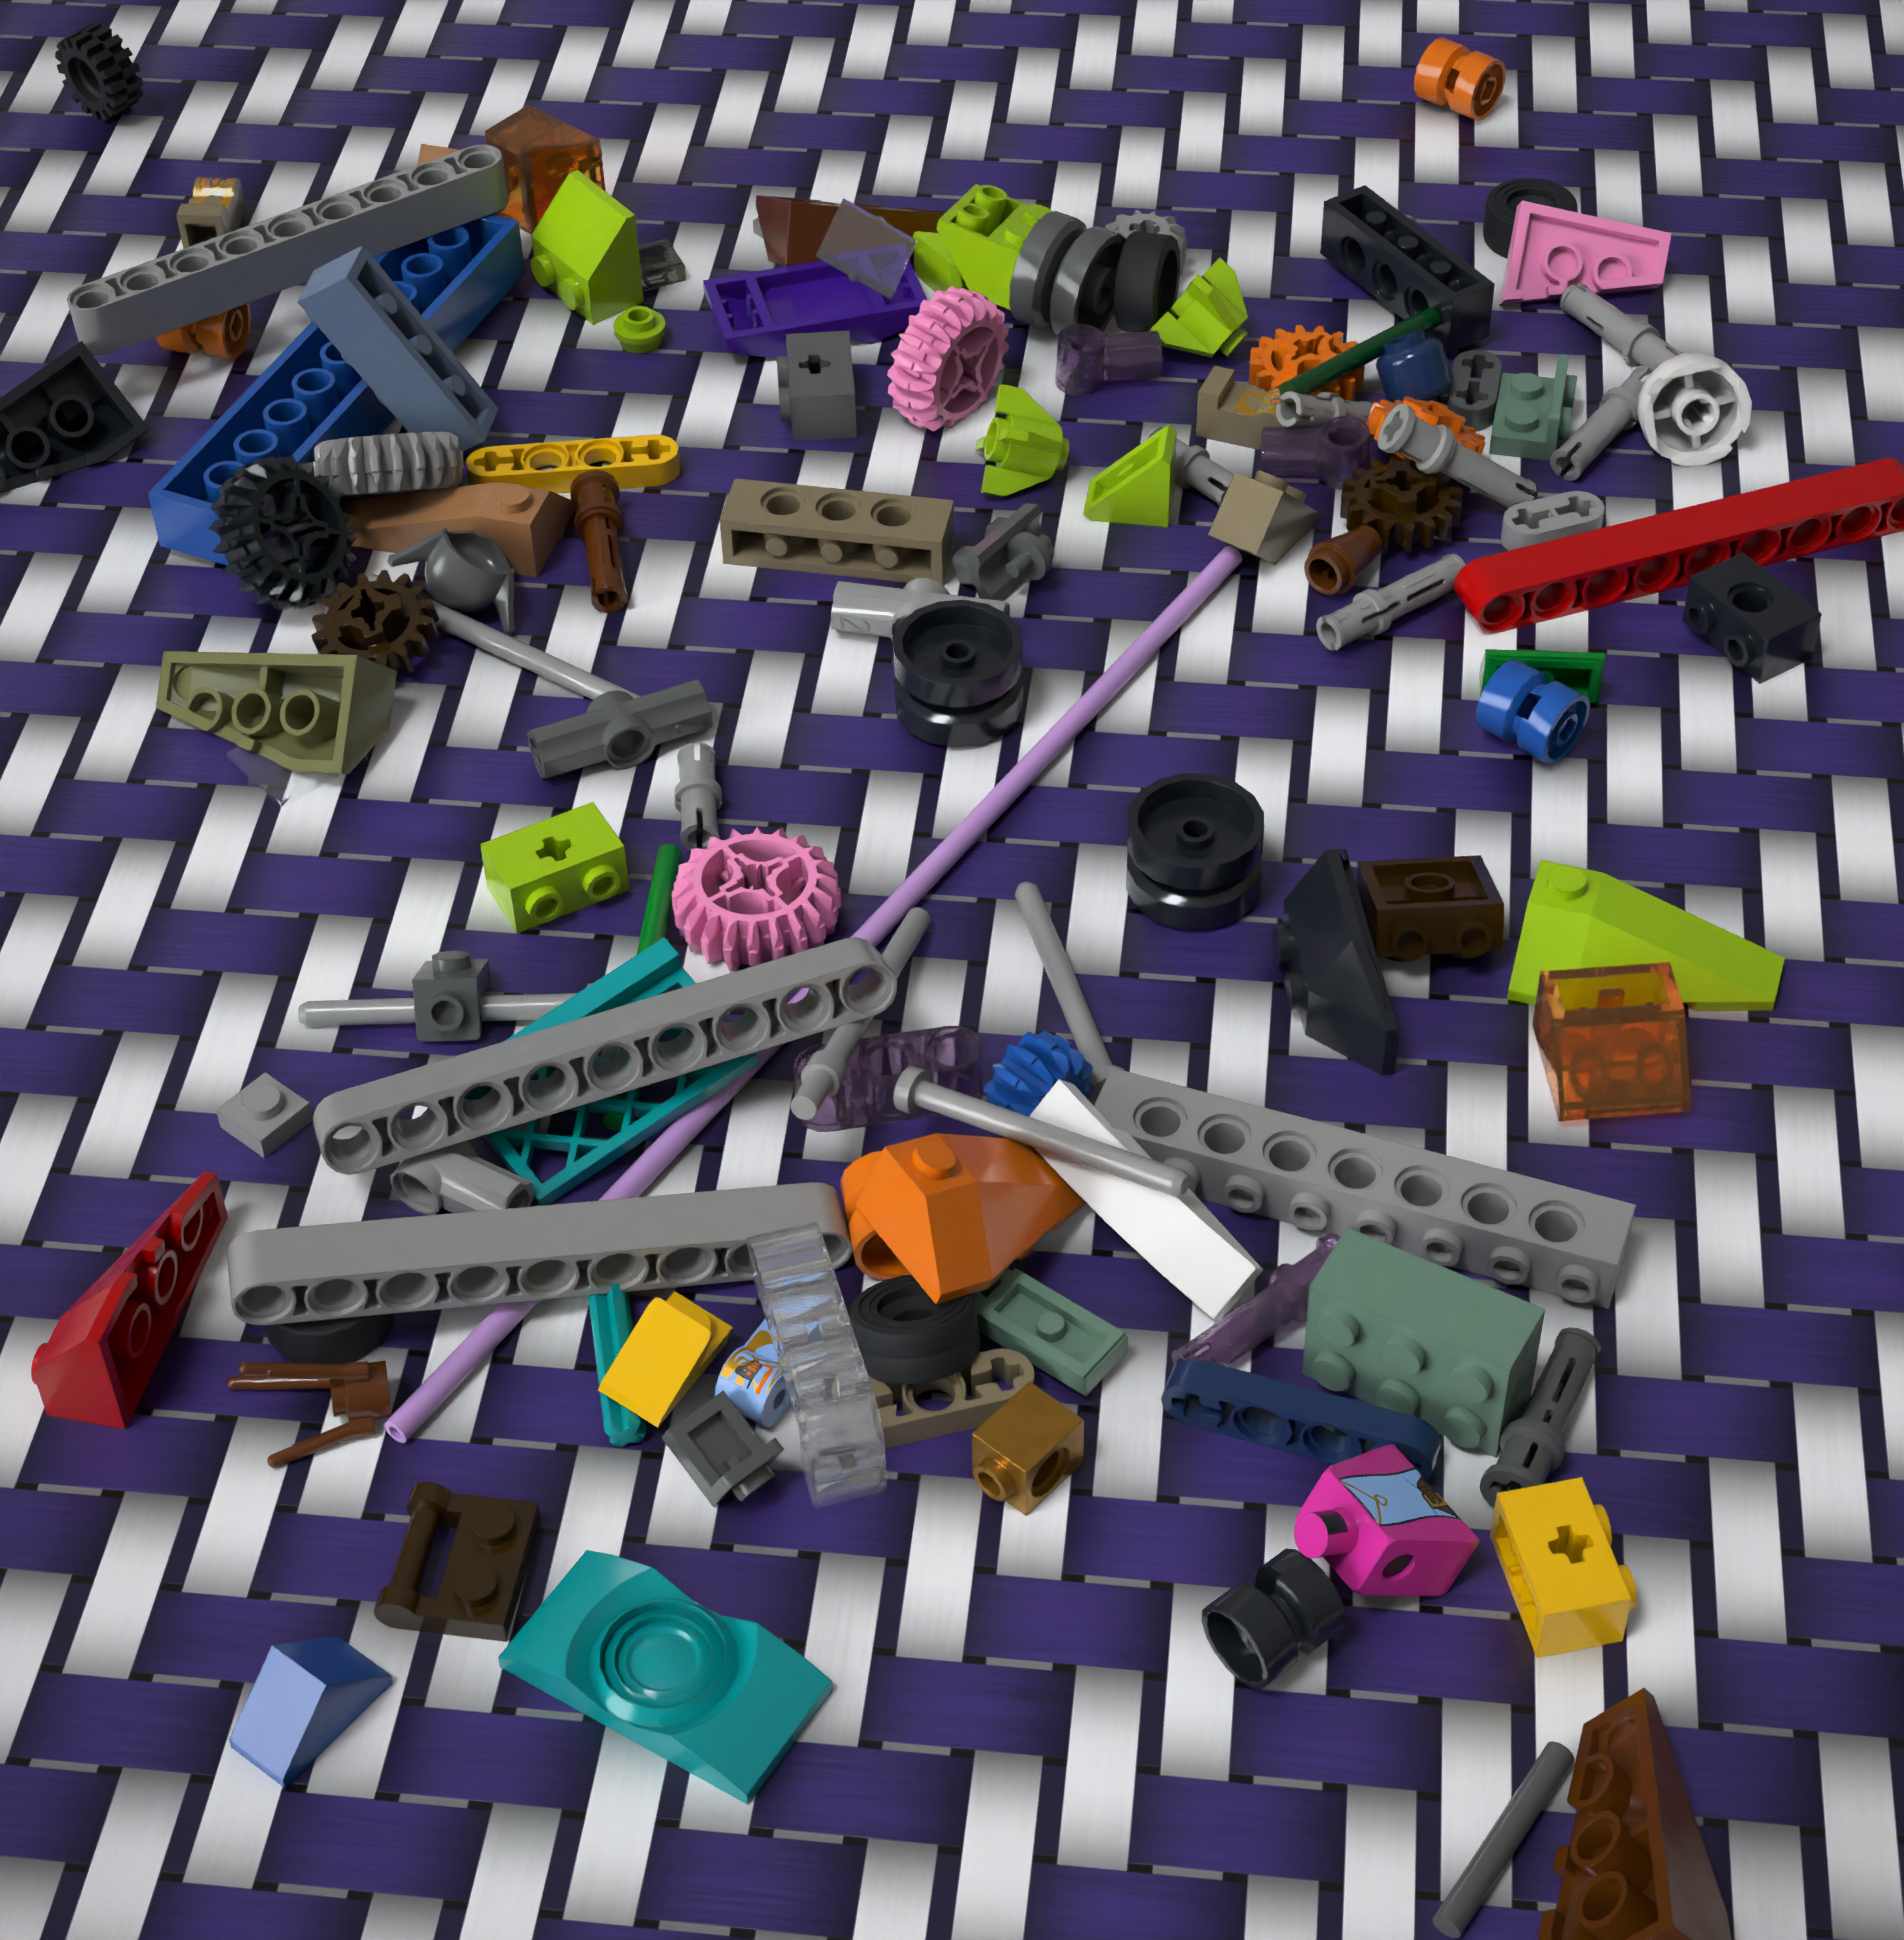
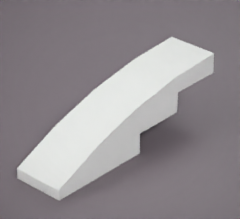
M1059 1079L1029 1116L1152 1159L1128 1132L1112 1127L1072 1083ZM1035 1148L1067 1184L1110 1227L1213 1320L1221 1321L1263 1271L1260 1265L1189 1188L1183 1195L1171 1196Z

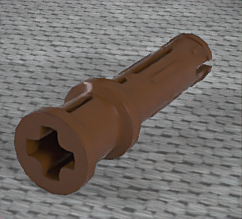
M599 470L587 471L578 475L570 487L571 501L578 509L574 517L575 532L584 541L586 546L592 605L600 612L614 613L624 607L622 602L627 603L628 601L623 578L620 545L618 543V537L624 528L623 513L616 506L620 497L619 485L614 476L607 472Z

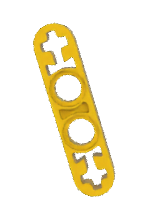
M640 435L490 446L472 452L466 461L469 485L494 482L520 484L525 487L548 490L556 494L570 493L573 480L578 475L587 471L599 470L607 472L617 480L619 489L666 485L674 481L679 476L681 470L679 447L676 441L664 435ZM598 462L612 463L610 465L602 467L589 466L593 463ZM544 466H557V468L547 471L535 470Z

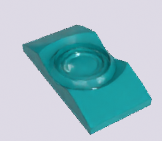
M590 1550L584 1552L498 1657L500 1668L747 1805L833 1691L831 1679L757 1622L723 1616L693 1601L653 1567L612 1554Z

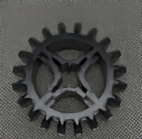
M266 456L252 462V464L248 463L239 467L231 475V479L226 480L218 488L221 498H218L210 507L220 518L214 521L208 529L220 536L221 543L216 546L213 552L225 554L228 564L223 574L233 575L236 573L239 577L237 591L250 592L253 590L255 604L272 603L275 610H287L292 607L294 609H304L316 604V601L319 602L324 597L329 598L332 596V593L337 591L336 586L349 578L346 567L350 566L357 559L347 547L352 545L358 536L347 530L346 523L349 522L354 514L343 512L339 505L344 493H331L328 489L330 475H318L315 477L313 463L301 462L297 464L293 456H282L277 459L274 456Z

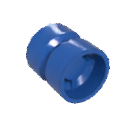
M1511 659L1499 667L1487 682L1476 709V722L1479 727L1504 741L1513 742L1517 740L1521 750L1547 764L1554 765L1560 762L1579 740L1589 717L1590 701L1588 696L1558 681L1549 683L1546 674L1520 660Z

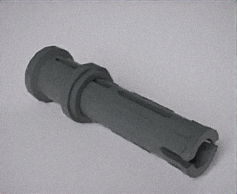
M1572 1327L1562 1329L1559 1332L1553 1351L1540 1378L1536 1382L1535 1389L1522 1417L1510 1422L1504 1428L1499 1443L1502 1450L1500 1457L1495 1465H1491L1485 1470L1479 1486L1482 1496L1493 1508L1495 1507L1497 1493L1508 1491L1511 1480L1518 1483L1515 1489L1542 1485L1545 1483L1548 1474L1560 1467L1565 1454L1562 1433L1578 1402L1590 1369L1601 1350L1599 1342L1589 1332ZM1559 1382H1561L1562 1387L1558 1393L1555 1402H1553L1552 1397L1557 1389ZM1546 1413H1548L1549 1416H1548L1546 1422H1545V1421H1542L1544 1415H1545ZM1532 1444H1536L1533 1451L1529 1450Z

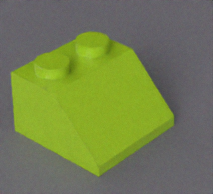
M579 170L569 173L531 235L534 255L531 259V269L535 279L541 286L550 289L563 300L570 310H575L594 325L644 302L636 216Z

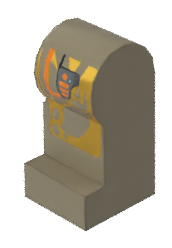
M196 178L192 198L189 199L188 204H180L176 214L183 249L200 243L199 241L204 237L217 235L218 237L239 229L244 209L243 189L239 178Z
M1214 365L1198 391L1196 436L1266 452L1285 450L1291 444L1299 427L1282 426L1277 420L1276 406L1277 403L1295 405V403L1289 404L1280 399L1279 388L1265 391V389L1234 382L1235 370Z

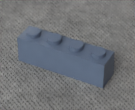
M362 245L315 269L298 300V304L304 309L309 320L321 329L339 350L344 361L356 370L374 391L379 402L392 412L409 433L451 432L458 436L460 450L462 451L484 442L499 408L367 249Z

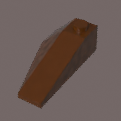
M756 195V209L768 260L786 266L913 246L914 232L938 233L936 229L938 220L947 212L906 207L888 209V207L860 203L841 206L840 203L823 202L814 199Z
M1642 1688L1583 1724L1567 1803L1575 1808L1577 1812L1570 1845L1557 1847L1552 1870L1562 1878L1556 1909L1543 1911L1538 1940H1731L1728 1915L1655 1698L1648 1690Z

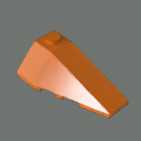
M935 1133L884 1147L855 1206L933 1302L940 1304L988 1289L1000 1279L1006 1267L1017 1258L1022 1260L1032 1251L1036 1242L1049 1230L1055 1231L1081 1209L1086 1202L1032 1146L1009 1138Z

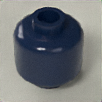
M1421 330L1385 343L1383 345L1385 353L1377 359L1376 370L1386 399L1394 403L1395 400L1403 401L1404 397L1408 396L1416 400H1433L1442 403L1440 396L1448 392L1454 384V376L1442 342L1434 337H1426L1424 331Z

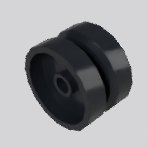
M969 600L939 601L916 609L900 622L892 638L895 669V705L897 718L909 733L928 743L948 747L976 746L1001 737L1017 723L1023 709V683L1021 677L1023 643L1020 628L1007 613L989 604Z
M1182 773L1162 778L1141 790L1130 805L1128 812L1126 890L1135 907L1153 921L1177 929L1207 930L1231 924L1249 912L1260 895L1261 855L1263 854L1264 811L1255 796L1235 781L1212 774Z

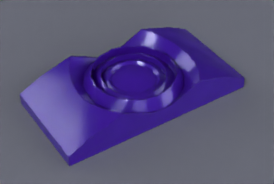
M904 247L703 280L704 293L726 350L749 356L770 358L787 356L786 334L849 330L850 340L874 344L907 329L909 326V316H916L920 311L922 301L927 300Z

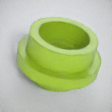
M635 306L627 309L615 319L613 324L615 337L626 351L632 353H647L655 350L660 346L662 337L666 332L664 317L645 306Z

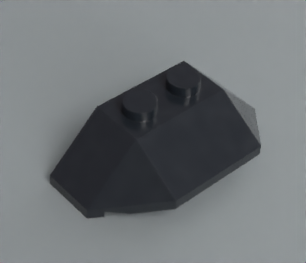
M1347 849L1325 850L1284 899L1282 926L1273 927L1272 939L1276 963L1278 965L1286 964L1288 969L1284 977L1287 1006L1289 1010H1299L1306 1036L1382 1076L1395 1074L1399 1027L1391 1006L1353 876Z

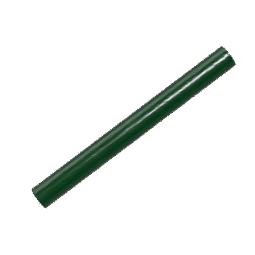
M1429 307L1282 383L1279 387L1280 396L1289 391L1308 395L1379 358L1385 353L1383 348L1385 343L1412 332L1421 330L1424 333L1429 332L1440 325L1441 318L1438 311Z

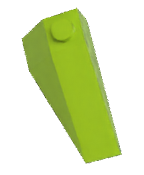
M1541 860L1527 903L1507 999L1567 1013H1592L1593 1004H1629L1631 1012H1652L1654 1003H1687L1695 1011H1773L1785 958L1608 874Z

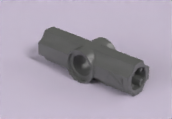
M698 679L634 699L627 692L619 690L608 691L594 699L585 714L527 732L528 744L535 767L542 780L606 760L616 768H632L650 757L655 745L713 727L712 711L709 707L705 690Z

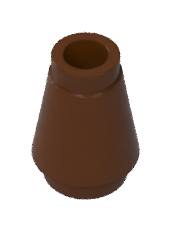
M1362 525L1314 545L1304 565L1305 575L1310 585L1325 595L1343 594L1349 591L1370 563L1381 552L1382 539L1372 527Z

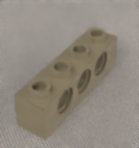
M735 478L720 517L723 564L904 583L918 578H927L943 585L955 545L954 500Z

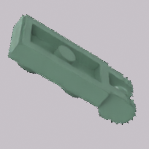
M1005 1268L1000 1279L988 1289L980 1291L987 1298L978 1293H973L976 1300L977 1321L981 1334L1006 1349L1022 1353L1033 1365L1084 1396H1087L1128 1352V1336L1125 1335L1124 1331L1017 1268L1013 1271Z

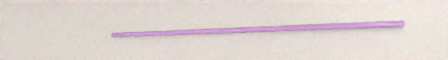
M1232 546L1224 547L850 938L858 937L868 940L876 947L907 915L908 911L932 889L1242 562L1240 552ZM801 988L787 1004L802 1000L808 993L809 988ZM783 1044L755 1052L758 1058L757 1066L677 1118L598 1201L639 1197ZM540 1300L498 1304L384 1423L388 1434L396 1441L405 1443Z

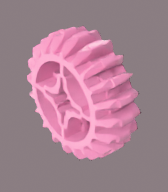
M951 286L946 291L937 290L931 301H922L920 311L916 316H909V326L904 333L899 334L901 341L898 349L891 352V356L895 361L894 365L888 370L887 376L892 380L888 387V394L893 397V408L900 411L902 416L908 418L910 423L922 429L928 428L932 431H936L940 427L952 428L956 420H964L967 415L977 410L981 402H988L987 395L993 386H997L995 380L998 372L1005 368L1002 357L1009 349V345L1004 341L1009 332V327L1004 324L1005 313L997 309L996 304L989 301L988 297L974 290L971 292L965 288L959 289Z
M758 825L753 834L741 835L735 829H732L729 839L723 841L710 836L706 849H691L688 862L679 865L676 882H674V890L672 891L675 925L679 928L680 936L685 937L690 952H702L707 964H713L724 959L730 972L741 964L752 967L819 947L824 944L826 935L835 932V925L838 921V908L841 907V889L838 887V875L834 870L833 862L827 861V858L824 856L822 847H810L805 835L788 839L783 827L773 834H763Z

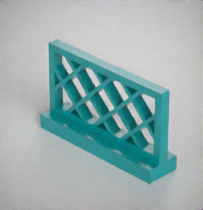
M663 937L507 1040L696 984V982L681 966L678 952ZM724 1017L722 1022L728 1023L729 1021ZM672 1027L666 1030L660 1037L677 1038L684 1027ZM601 1050L594 1060L605 1061L612 1057L601 1056L603 1051ZM754 1052L725 1061L716 1068L705 1067L669 1078L678 1080L676 1093L662 1104L638 1102L641 1091L640 1087L630 1090L627 1100L604 1098L568 1109L578 1111L572 1137L538 1133L541 1118L529 1121L526 1132L500 1130L483 1135V1137L512 1173L532 1181L534 1189L533 1200L538 1206L549 1205L757 1066V1054ZM541 1067L530 1076V1079L535 1081L543 1080L549 1077L556 1067ZM689 1081H695L694 1083L688 1086ZM478 1086L470 1090L464 1099H480L486 1096L492 1087ZM615 1111L624 1114L621 1131L610 1139L584 1138L589 1112L604 1114ZM635 1117H641L640 1119L634 1122ZM512 1146L523 1147L521 1157ZM534 1149L569 1152L566 1168L544 1183H541L530 1169ZM580 1153L586 1154L580 1158Z

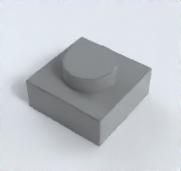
M263 1073L216 1110L220 1128L263 1158L269 1156L313 1121L310 1103L267 1073Z

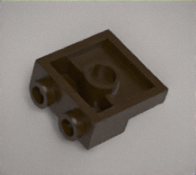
M1481 855L1357 862V886L1367 908L1366 920L1377 957H1386L1397 962H1409L1419 959L1424 954L1448 953L1456 958L1469 959L1479 957L1487 951L1503 950L1504 902Z

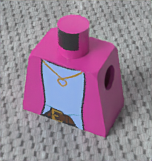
M1394 1444L1385 1445L1331 1465L1323 1472L1297 1514V1521L1294 1527V1539L1299 1551L1308 1558L1323 1557L1347 1586L1360 1595H1446L1480 1542L1477 1536Z

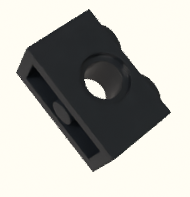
M1742 552L1690 577L1682 621L1693 632L1700 635L1726 656L1734 665L1741 668L1761 684L1813 658L1822 614Z

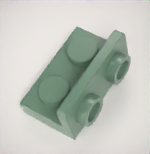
M1558 354L1555 378L1540 377L1532 373H1501L1489 454L1550 461L1551 455L1556 450L1557 440L1567 441L1569 439L1577 376L1567 375L1569 355Z

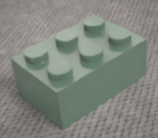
M1347 1227L1310 1284L1302 1374L1316 1380L1329 1390L1342 1391L1372 1405L1425 1420L1439 1434L1446 1436L1453 1443L1465 1448H1474L1496 1458L1501 1450L1499 1443L1504 1428L1510 1422L1519 1419L1531 1398L1545 1309Z

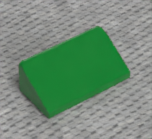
M1485 649L1479 672L1480 696L1495 671L1505 662L1517 659L1546 674L1549 683L1553 681L1561 682L1588 696L1590 703H1599L1605 653Z

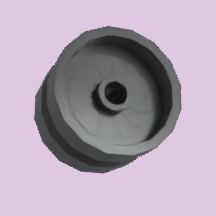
M1058 211L1046 213L1030 231L1014 266L1009 296L1012 316L1022 323L1041 330L1052 327L1053 332L1058 336L1083 346L1094 342L1106 329L1114 315L1115 278L1126 238L1119 233L1099 226L1087 229L1086 224L1081 220Z

